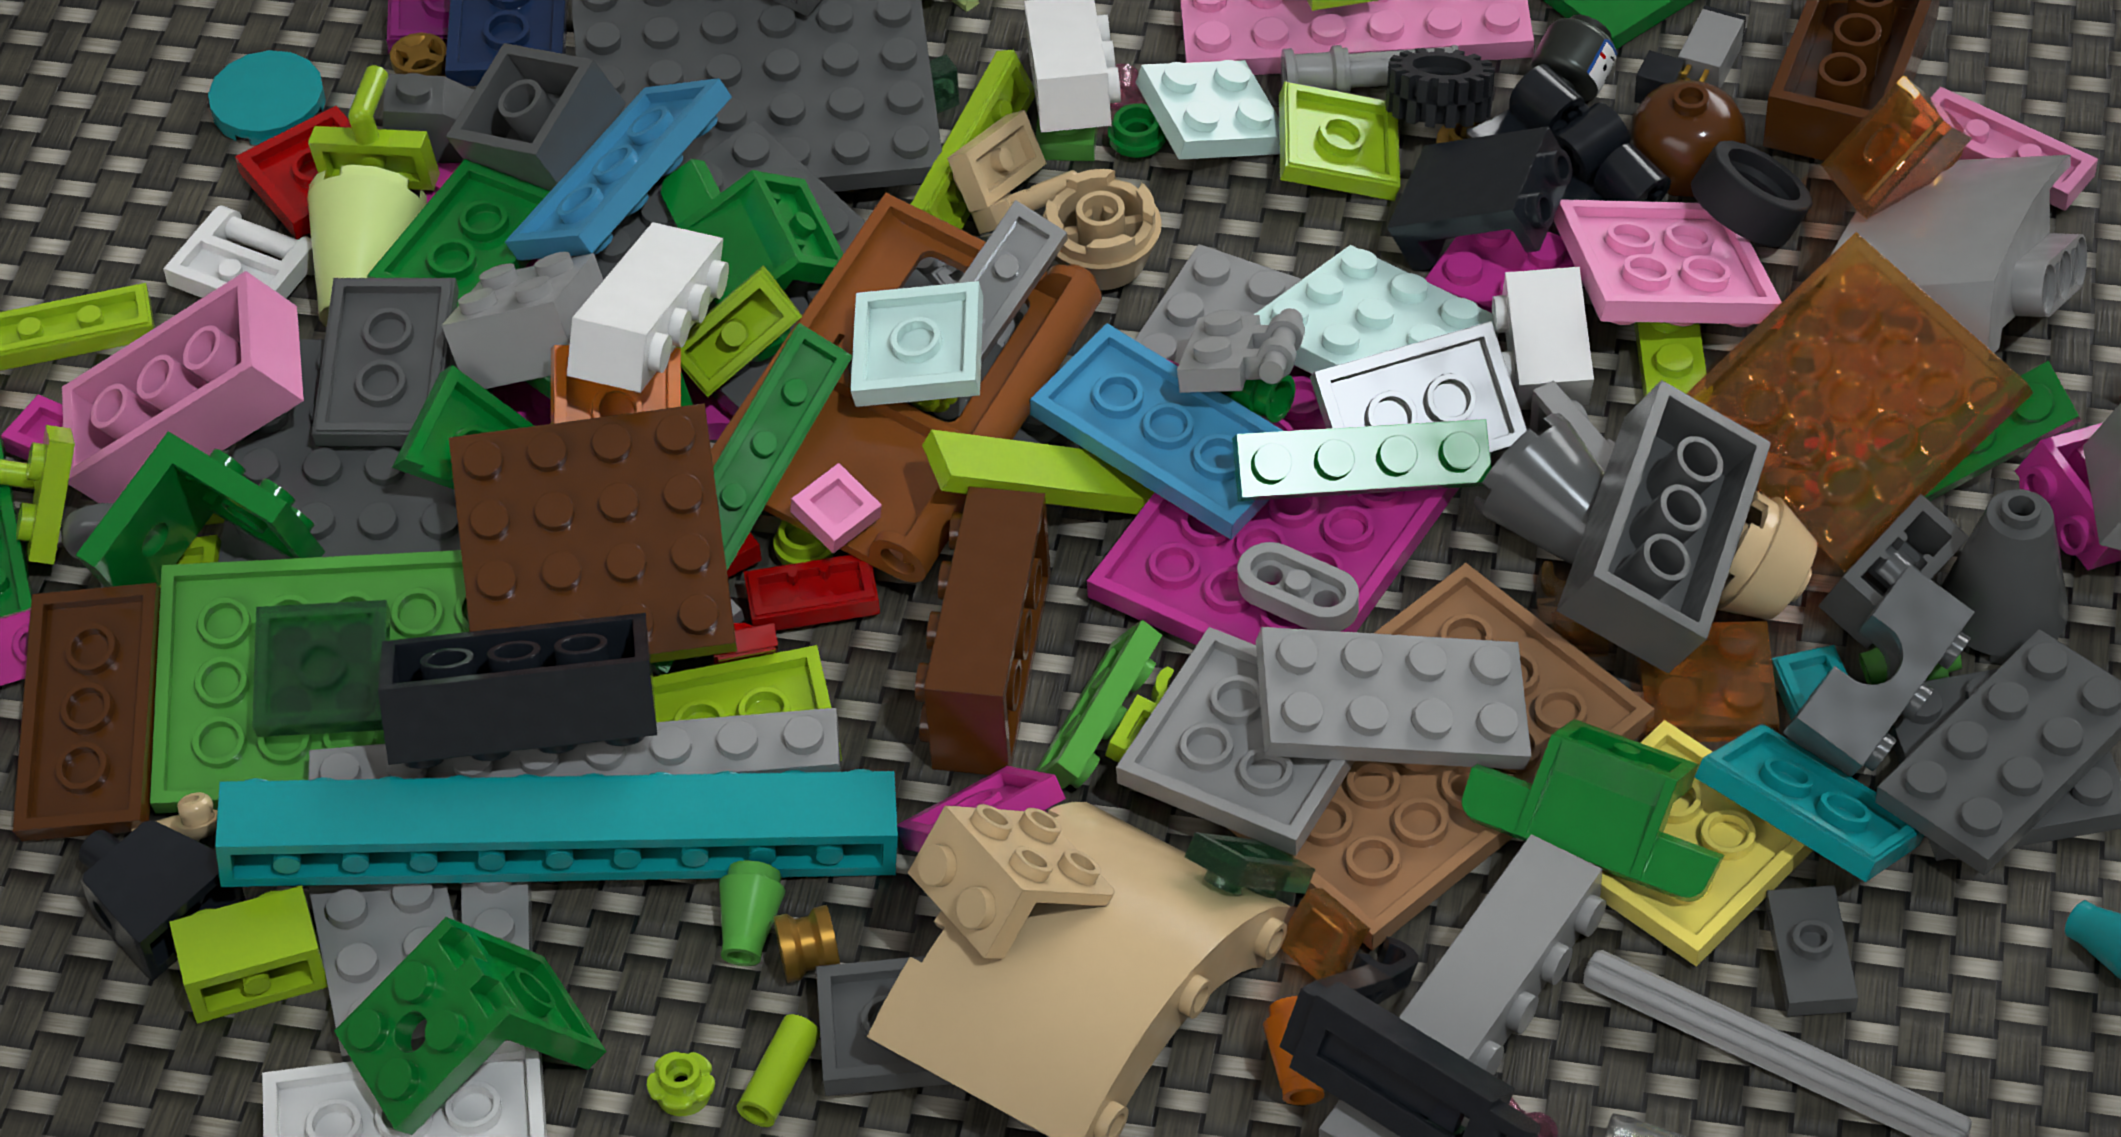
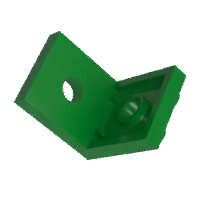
M168 431L75 556L104 587L157 583L160 586L162 565H174L178 562L213 513L289 559L322 557L326 551L311 534L315 524L299 510L292 507L296 500L286 490L266 478L257 485L243 476L246 472L245 468L226 453L215 448L210 455H207Z
M445 917L334 1030L393 1128L409 1135H413L506 1040L589 1070L607 1052L544 956L448 917ZM426 1019L425 1041L420 1048L413 1051L411 1046L412 1034L416 1026Z

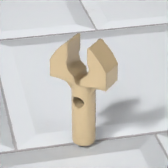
M1071 170L1033 185L1028 189L1013 194L1009 192L991 206L971 212L979 234L995 230L1015 200L1033 211L1045 207L1048 199L1053 201L1055 196L1066 188V179L1077 174V172Z

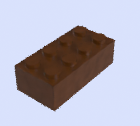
M1807 0L1768 95L1763 146L1879 174L1936 23L1940 0Z
M969 486L963 512L954 511L951 517L949 548L954 550L952 561H942L940 566L938 598L943 600L941 612L931 611L929 615L926 644L927 650H932L929 663L920 662L918 665L915 681L916 702H925L921 711L919 737L921 742L930 743L932 769L991 775L1006 766L1012 767L1051 578L1045 493Z

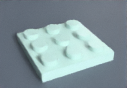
M1352 245L1346 247L1254 314L1260 315L1261 325H1269L1272 318L1280 314L1284 309L1292 308L1301 313L1305 327V336L1301 346L1296 351L1297 355L1294 365L1311 374L1492 321L1493 324L1492 313L1478 307L1473 301L1459 298L1428 283L1417 274L1401 270L1377 258L1372 252L1358 249Z

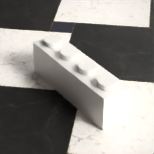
M652 222L572 317L567 376L641 393L656 372L663 373L673 350L676 347L682 348L685 345L689 331L694 323L703 322L712 300L722 297L729 274L728 263L721 261L723 238Z

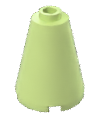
M345 165L341 166L340 176L324 179L325 171L318 173L309 184L307 200L318 313L321 323L326 327L333 278H367L368 273L427 204V195L420 190L418 197L408 189L409 179L399 173L374 166Z

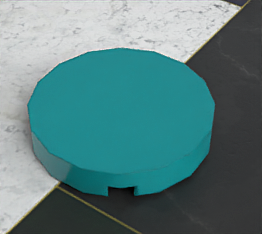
M268 50L247 54L229 63L214 77L208 92L214 124L226 137L235 141V135L241 138H248L251 145H258L314 117L319 112V109L323 111L326 103L323 83L318 69L308 59L292 52Z

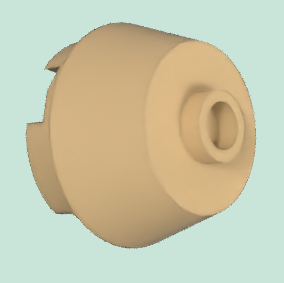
M1111 169L1087 170L1066 179V188L1056 195L1053 201L1048 199L1046 210L1043 214L1045 219L1067 232L1068 240L1055 257L1059 265L1075 264L1087 269L1095 277L1100 290L1122 287L1140 275L1159 238L1162 226L1159 210L1147 186L1141 182L1140 187L1137 188L1129 182L1115 179V170Z
M1755 491L1717 610L1768 620L1773 619L1790 602L1797 600L1807 587L1812 575L1811 566L1817 551V541L1782 498L1774 497L1769 499Z

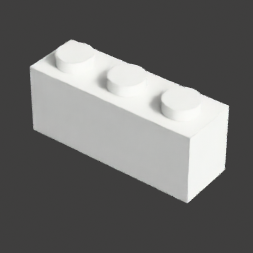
M1094 0L1024 1L1028 53L1041 132L1112 126L1110 103H1120L1121 93L1118 67H1115L1113 41H1110L1108 15H1097Z

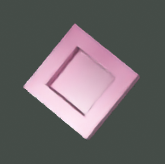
M838 463L791 498L790 512L832 553H835L880 518L882 504Z

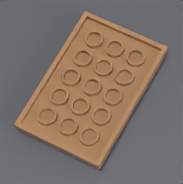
M1464 563L1374 632V634L1518 642L1532 757L1525 770L1491 769L1532 784L1551 734L1573 719L1631 740H1635L1654 723L1655 708L1467 563ZM1371 761L1354 762L1296 856L1229 829L1372 951L1385 941L1386 936L1390 937L1513 838L1512 836L1474 823L1467 817L1462 807V797L1472 767Z

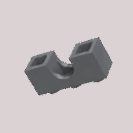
M1909 564L1893 582L1857 631L1873 643L1883 654L1887 664L1886 681L1877 685L1862 684L1834 666L1819 682L1783 731V734L1805 750L1850 777L1863 765L1873 772L1896 742V739L1887 732L1899 715L1902 714L1908 720H1911L1933 692L1934 688L1924 681L1938 663L1945 669H1948L1970 641L1971 637L1962 632V629L1975 612Z

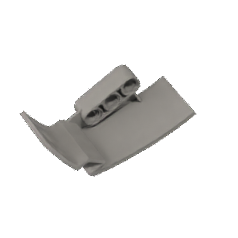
M2071 155L1899 162L1877 183L1865 198L1840 237L1813 293V308L1825 309L1824 337L1813 345L1814 361L1820 391L1844 453L1849 454L1852 436L1898 442L1987 394L1989 390L1991 360L1994 353L1999 349L2002 328L2015 316L2050 317L2081 289L2087 269V244L2084 235L2050 233V189L2059 177L2071 167Z

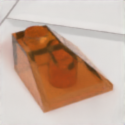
M1903 75L1821 166L1855 209L1868 219L1931 184L1942 171L1948 170L1959 160L1964 147L1973 138L1948 111Z

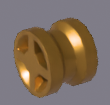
M420 32L400 38L390 51L392 69L396 74L418 73L426 76L446 77V44L440 37L431 33Z
M827 905L814 907L808 916L796 919L788 914L773 916L787 983L801 980L806 972L816 970V966L840 964L837 943Z

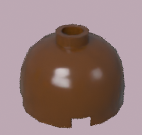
M1678 80L1666 83L1650 92L1634 112L1629 126L1630 143L1634 144L1671 179V185L1667 194L1672 196L1695 197L1692 192L1691 181L1712 149L1720 141H1736L1746 144L1745 119L1732 97L1717 86L1696 80Z

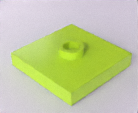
M1284 82L1279 94L1280 180L1395 201L1400 189L1398 119L1392 116V112L1388 113L1386 111V100Z

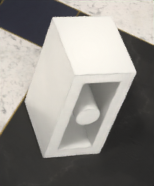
M1580 267L1505 272L1502 295L1492 297L1493 325L1495 333L1505 332L1508 351L1502 352L1520 410L1531 409L1533 390L1552 381L1556 382L1570 400H1577L1581 405H1589L1594 375Z

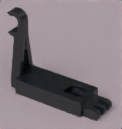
M1386 936L1378 958L1379 962L1374 960L1369 954L1357 952L1351 970L1315 980L1300 989L1279 1046L1293 1055L1289 1068L1400 1137H1538L1541 1130L1540 1125L1532 1118L1509 1105L1515 1088L1378 1005L1410 985L1419 957L1415 950L1406 943ZM1464 1116L1469 1119L1467 1127L1461 1125Z

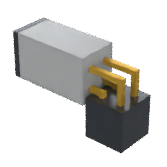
M1705 5L1678 58L1649 50L1636 75L1634 102L1640 104L1650 92L1659 86L1678 80L1702 81L1721 89L1744 44L1746 16Z

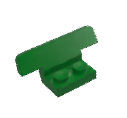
M691 159L667 176L662 183L661 195L678 228L723 238L721 261L728 263L729 274L722 297L720 299L714 298L716 305L763 265L783 291L793 280L824 284L844 254L805 179L751 170L721 193L706 162ZM790 328L751 361L760 362L775 355L790 334Z
M1573 719L1551 734L1533 784L1477 763L1471 768L1462 797V807L1467 817L1474 823L1525 842L1532 834L1602 868V871L1686 902L1696 901L1706 894L1725 856L1663 832L1673 803L1692 787L1698 767L1697 763Z

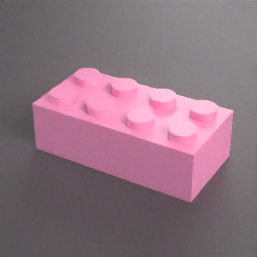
M244 271L62 386L63 427L71 428L75 442L68 485L97 503H115L168 431L205 454L210 455L215 448L221 451L225 450L303 402L297 306L247 271Z

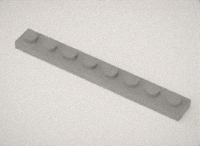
M836 708L657 722V735L645 736L639 743L629 746H611L605 741L578 744L573 750L558 754L543 753L537 748L511 751L505 758L494 761H478L471 756L447 758L436 766L423 769L409 768L404 763L388 765L385 744L309 750V780L321 777L336 780L380 779L388 776L416 779L448 778L455 775L480 778L515 777L522 774L544 777L582 776L589 773H599L608 776L649 775L656 772L670 774H715L722 771L782 773L789 770L841 772L839 725Z

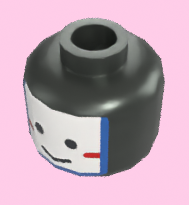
M1573 15L1570 18L1558 19L1548 27L1532 57L1530 68L1533 69L1542 64L1548 65L1587 102L1595 98L1602 89L1615 64L1617 51L1611 40L1610 31L1602 23L1589 16Z

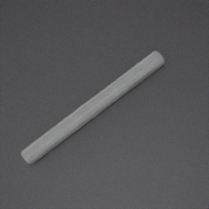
M1597 950L1586 965L1583 983L1587 988L1911 1137H1969L1972 1121L1968 1116L1604 950Z

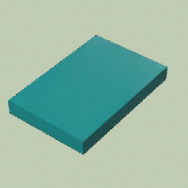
M1759 724L1703 757L1694 776L1699 781L1864 882L1869 881L1920 846L1924 838L1923 834L1876 804L1877 792L1764 724Z

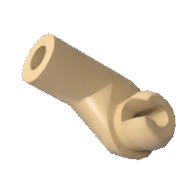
M196 792L184 796L178 802V815L156 820L187 837L200 841L216 832L218 810L213 809V801L209 795Z

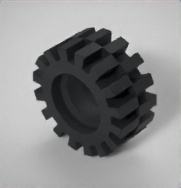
M1417 48L1415 53L1408 50L1402 51L1399 56L1393 55L1388 63L1386 111L1388 113L1392 112V116L1397 119L1406 118L1407 123L1415 125L1418 122H1425V127L1435 128V124H1444L1445 128H1456V124H1461L1464 127L1474 126V122L1481 124L1486 121V118L1491 116L1495 66H1492L1489 60H1481V56L1476 54L1464 56L1465 51L1454 50L1453 53L1445 52V48H1435L1434 52H1428L1425 48Z

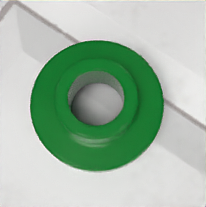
M1142 103L1129 104L1120 108L1111 121L1112 126L1108 127V140L1111 147L1121 155L1137 158L1152 155L1164 146L1167 139L1149 106Z

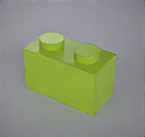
M302 885L283 891L266 892L257 898L217 909H204L191 916L169 922L183 984L197 1024L328 987L317 935Z

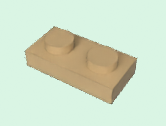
M1025 110L1005 115L947 158L953 171L955 185L961 191L969 213L991 206L1047 164Z

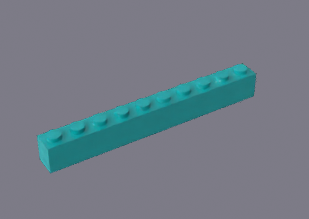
M855 769L848 772L789 770L782 773L722 771L715 774H670L656 772L649 775L608 776L599 773H589L582 776L544 777L522 774L515 777L480 778L455 775L448 778L416 779L388 776L380 779L336 780L321 777L313 780L268 781L254 778L245 781H225L219 784L215 848L221 887L722 878L727 875L730 864L744 860L769 864L780 871L781 877L896 875L898 831L894 771Z

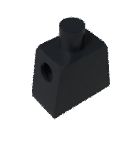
M154 820L143 822L122 841H119L106 830H97L85 839L79 850L80 862L89 868L83 874L81 884L91 912L101 926L151 981L157 979L178 960L170 921L191 916L204 909H217L246 900L242 887H221L216 850Z

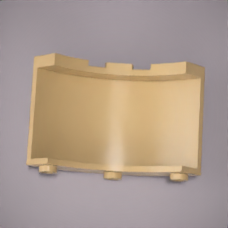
M1069 802L1049 809L1048 814L1061 824V833L1078 851L1090 856L1101 867L1100 875L1115 890V894L1107 906L1036 903L1004 959L984 958L950 919L940 911L934 923L943 930L927 953L923 962L912 957L908 959L885 999L867 1037L1048 1137H1119L1128 1119L1129 1110L1126 1107L1155 1059L1188 1017L1191 1019L1196 1018L1206 1006L1211 993L1227 980L1243 971L1252 968H1262L1265 959H1272L1279 951L1287 933V924L1283 921L1290 906L1087 802Z

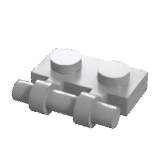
M1292 308L1284 309L1280 314L1272 318L1269 325H1261L1260 315L1241 316L1239 312L1234 310H1219L1205 317H1198L1177 368L1180 393L1242 391L1246 380L1262 379L1269 384L1278 383L1283 377L1290 374L1296 361V351L1301 346L1305 336V327L1301 313Z

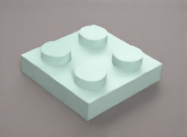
M1245 60L1193 63L1172 62L1168 64L1141 65L1135 83L1179 160L1280 154L1279 117Z
M979 281L856 293L851 394L856 407L980 395L983 294Z

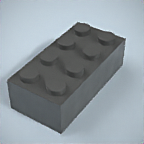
M1661 380L1624 417L1556 611L1662 671L1670 673L1707 640L1771 442Z

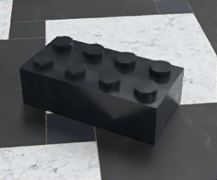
M646 613L382 641L378 694L388 765L404 763L409 768L423 769L436 766L447 758L471 756L478 761H494L505 758L511 751L537 748L543 753L558 754L573 750L578 744L605 741L611 746H629L639 743L645 736L657 735L654 682Z

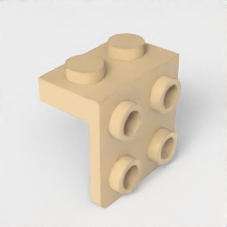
M980 804L976 808L944 806L908 871V874L984 958L1004 959L1036 903L1107 906L1115 894L1113 887L1100 875L1101 867L1090 856L1078 851L1061 833V824L1053 816L1036 808L1015 811L1001 810L985 804Z

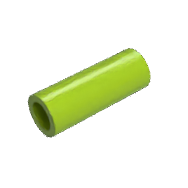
M789 1014L783 1018L737 1104V1110L744 1119L761 1127H771L774 1125L820 1038V1030L813 1022L795 1014Z

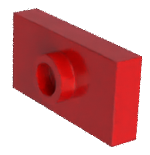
M853 555L744 571L752 626L755 627L774 623L775 631L880 614L879 598L872 565Z

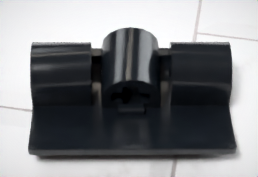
M1546 64L1538 65L1531 69L1517 83L1511 93L1508 110L1484 123L1466 129V136L1469 139L1549 126L1561 149L1568 154L1572 165L1571 181L1567 185L1561 200L1661 202L1671 185V179L1634 144L1630 143V134L1626 125L1611 107L1598 102L1589 108L1585 104L1584 98Z

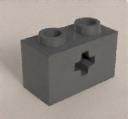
M1920 494L1849 569L1818 607L1864 648L1868 649L1872 643L1857 631L1899 575L1910 564L1931 580L1968 540L1969 536Z

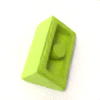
M763 265L706 314L702 323L696 322L691 327L686 343L681 348V367L702 392L709 397L802 318V315Z

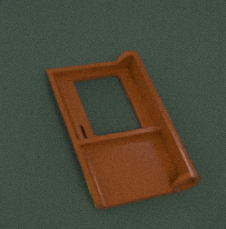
M885 193L794 328L798 323H801L853 355L856 293L902 289L919 262L927 257L938 259L965 273L986 242ZM1058 264L1052 266L1048 272L1044 273L1024 302L1028 307L1027 313L982 380L980 395L972 396L960 416L952 422L942 421L906 402L856 407L851 394V374L848 370L852 364L851 358L763 510L815 536L790 512L791 498L840 463L882 504L880 518L840 549L903 581L913 583L923 581L949 541L952 514L954 511L963 512L967 494L941 491L922 444L931 430L1013 440L1030 413V399L1054 376L1100 304L1102 294L1095 277L1087 269L1075 264ZM792 331L711 448L713 465Z

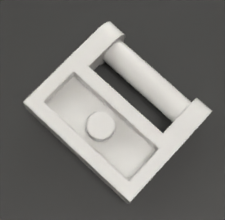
M222 205L211 212L163 268L169 286L201 298L244 271H247L287 299L306 275H315L311 238L305 236L299 240L243 220L240 212ZM235 241L241 243L243 245L252 247L254 249L281 258L282 260L275 259L273 257L264 255L262 253L256 252L254 250L248 249L246 247L240 246L232 242Z

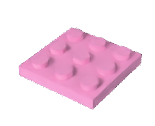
M1599 200L1560 201L1554 215V222L1575 267H1580L1582 283L1600 321L1618 325H1631L1635 322L1670 323L1676 326H1690L1694 323L1728 324L1734 327H1749L1753 324L1777 325L1783 304L1751 242L1716 221L1702 208L1700 203Z

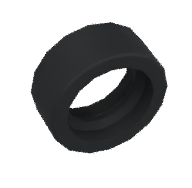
M1720 141L1712 149L1691 181L1693 195L1702 208L1716 221L1735 234L1754 243L1769 247L1784 246L1813 205L1810 192L1801 180L1787 167L1768 154L1736 141Z

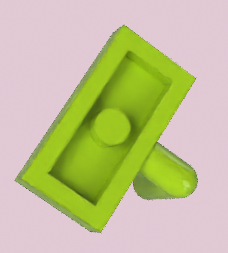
M376 65L367 67L348 113L352 128L315 126L312 131L308 145L318 173L325 171L324 179L340 176L341 166H374L399 173L408 178V189L434 190L440 171L427 131L377 129L373 115L389 76L382 67Z
M45 425L43 443H31L28 463L0 459V485L35 489L32 504L21 503L16 529V540L26 541L25 546L28 561L52 565L55 562L75 446L71 428Z

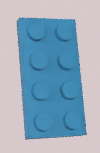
M716 78L645 87L508 237L505 244L516 259H542L558 252H569L570 256L591 253L596 255L605 249L613 239L611 232L626 216L635 213L647 202L649 198L647 192L660 177L671 173L683 161L682 153L692 141L706 134L715 126L718 121L717 113L732 98L722 81Z
M1106 323L1030 399V415L1232 540L1269 501H1238L1232 438L1236 434L1278 432L1283 430L1221 392L1180 393L1177 365Z

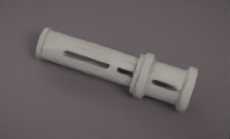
M1341 45L1331 46L1329 52L1295 54L1292 48L1282 49V86L1284 82H1290L1349 94L1351 88L1387 86L1390 58L1393 55L1399 56L1400 52L1405 50L1349 54L1347 48H1342ZM1457 45L1438 47L1445 48V52L1448 53L1459 50ZM1426 48V50H1427L1428 52H1434V49H1435V48ZM1415 49L1408 50L1412 53H1415Z

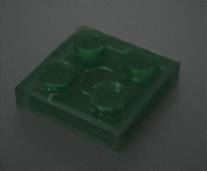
M387 600L256 607L252 727L257 737L383 730L378 683L382 641L390 640L391 611Z

